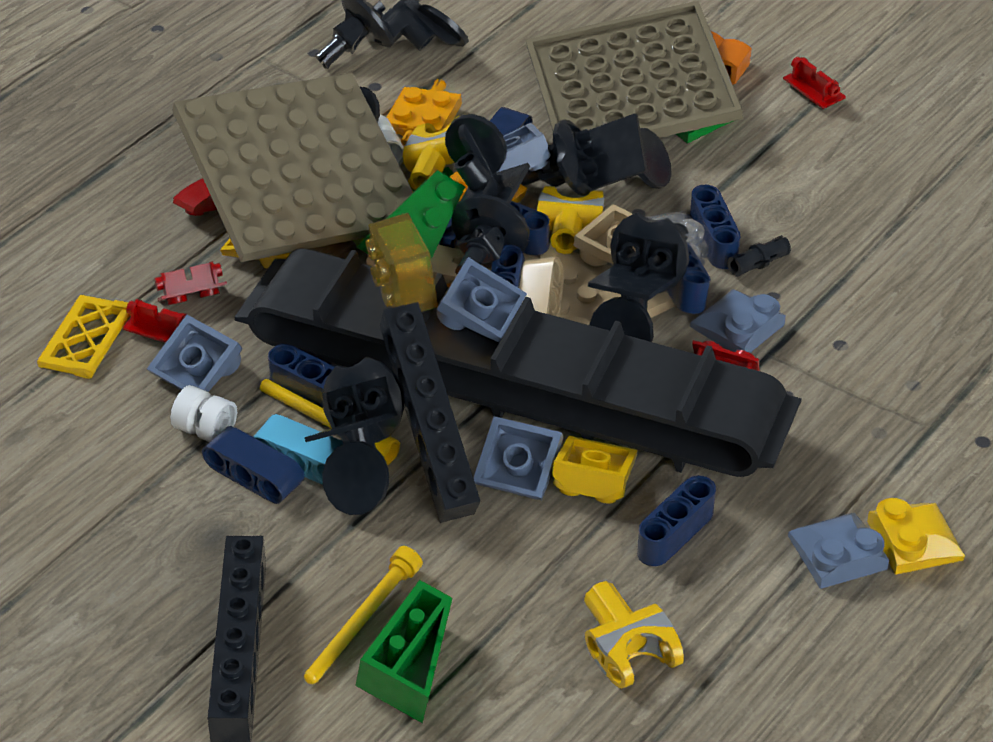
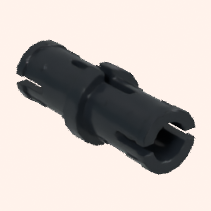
M782 235L763 244H753L749 247V250L729 257L727 262L729 271L732 275L739 277L750 270L768 267L773 260L789 255L791 245L786 237L783 238Z

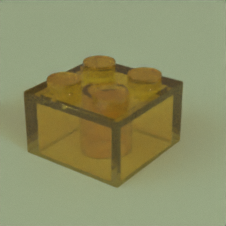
M405 213L368 224L371 239L366 240V246L371 260H375L376 265L371 267V274L376 287L382 286L381 294L386 307L392 306L394 308L416 302L419 303L421 312L438 307L430 253L410 215Z

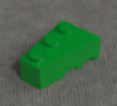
M437 170L377 226L357 248L406 276L414 277V275H420L428 268L465 186Z
M419 580L360 659L355 686L423 724L453 598Z

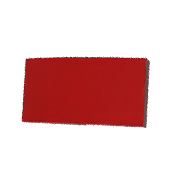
M203 178L187 186L173 197V203L185 209V212L189 215L201 216L204 215V212L217 210Z

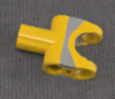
M430 123L421 124L410 135L403 149V161L408 171L412 172L408 182L413 190H416L437 170L442 173L446 165L454 163L445 146V133L450 124L438 132Z
M545 186L539 197L537 211L548 216L549 230L552 231L551 246L558 253L570 254L578 249L574 247V237L603 213L604 194L601 190H593L585 197L570 198L558 193L555 186Z
M607 581L599 582L585 594L584 602L600 624V626L585 632L586 645L601 671L618 688L623 689L634 684V674L629 660L635 656H653L662 663H666L670 668L683 664L684 654L680 639L671 621L657 604L654 603L633 612L613 583Z

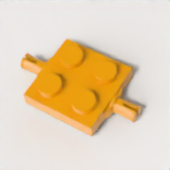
M439 79L435 80L432 88L429 90L417 87H404L386 118L390 121L396 134L403 136L400 141L404 147L418 125L430 123L434 126L436 132L441 131L452 122L462 105L461 94L444 91L446 83L442 79L440 82Z

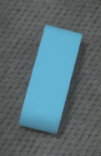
M277 414L272 415L253 436L295 460L303 469L306 478L322 485V472L326 459L335 448L343 445L342 440L333 436L305 442L304 437L319 433L320 431Z

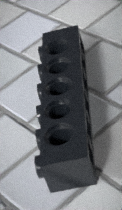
M416 302L385 309L381 318L380 329L393 372L403 389L405 411L439 522L442 523L474 515L480 504V497L419 303Z
M226 536L207 717L210 742H252L266 575L264 536Z

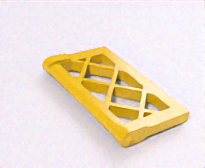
M80 295L38 358V367L91 379L126 321L131 316V314L126 312L129 302L111 301ZM85 309L96 310L94 312L81 316ZM111 314L118 315L115 321L111 323L105 317ZM100 318L104 323L103 326L89 331L83 325ZM78 326L82 333L67 338L72 329ZM107 333L98 345H95L91 339ZM83 341L88 342L89 348L72 353L69 346ZM64 348L67 356L55 357L57 352ZM92 356L88 363L78 361Z

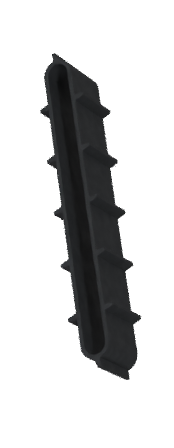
M296 249L289 254L287 259H274L235 316V321L248 324L257 338L271 346L288 344L330 365L335 363L345 367L354 366L365 357H370L383 362L393 372L380 329L383 311L418 302L448 396L490 407L493 416L502 418L504 413L508 412L578 432L583 439L593 440L596 437L667 457L673 460L676 472L682 473L686 463L735 477L749 476L757 468H774L802 399L787 395L782 383L767 373L716 360L712 346L707 345L703 355H697L627 336L624 334L621 322L615 321L609 331L535 311L532 300L529 297H525L500 342L485 337L467 327L461 330L450 329L441 323L436 310L449 289L443 274L437 273L431 283L362 264L355 250H351L346 259L309 249Z

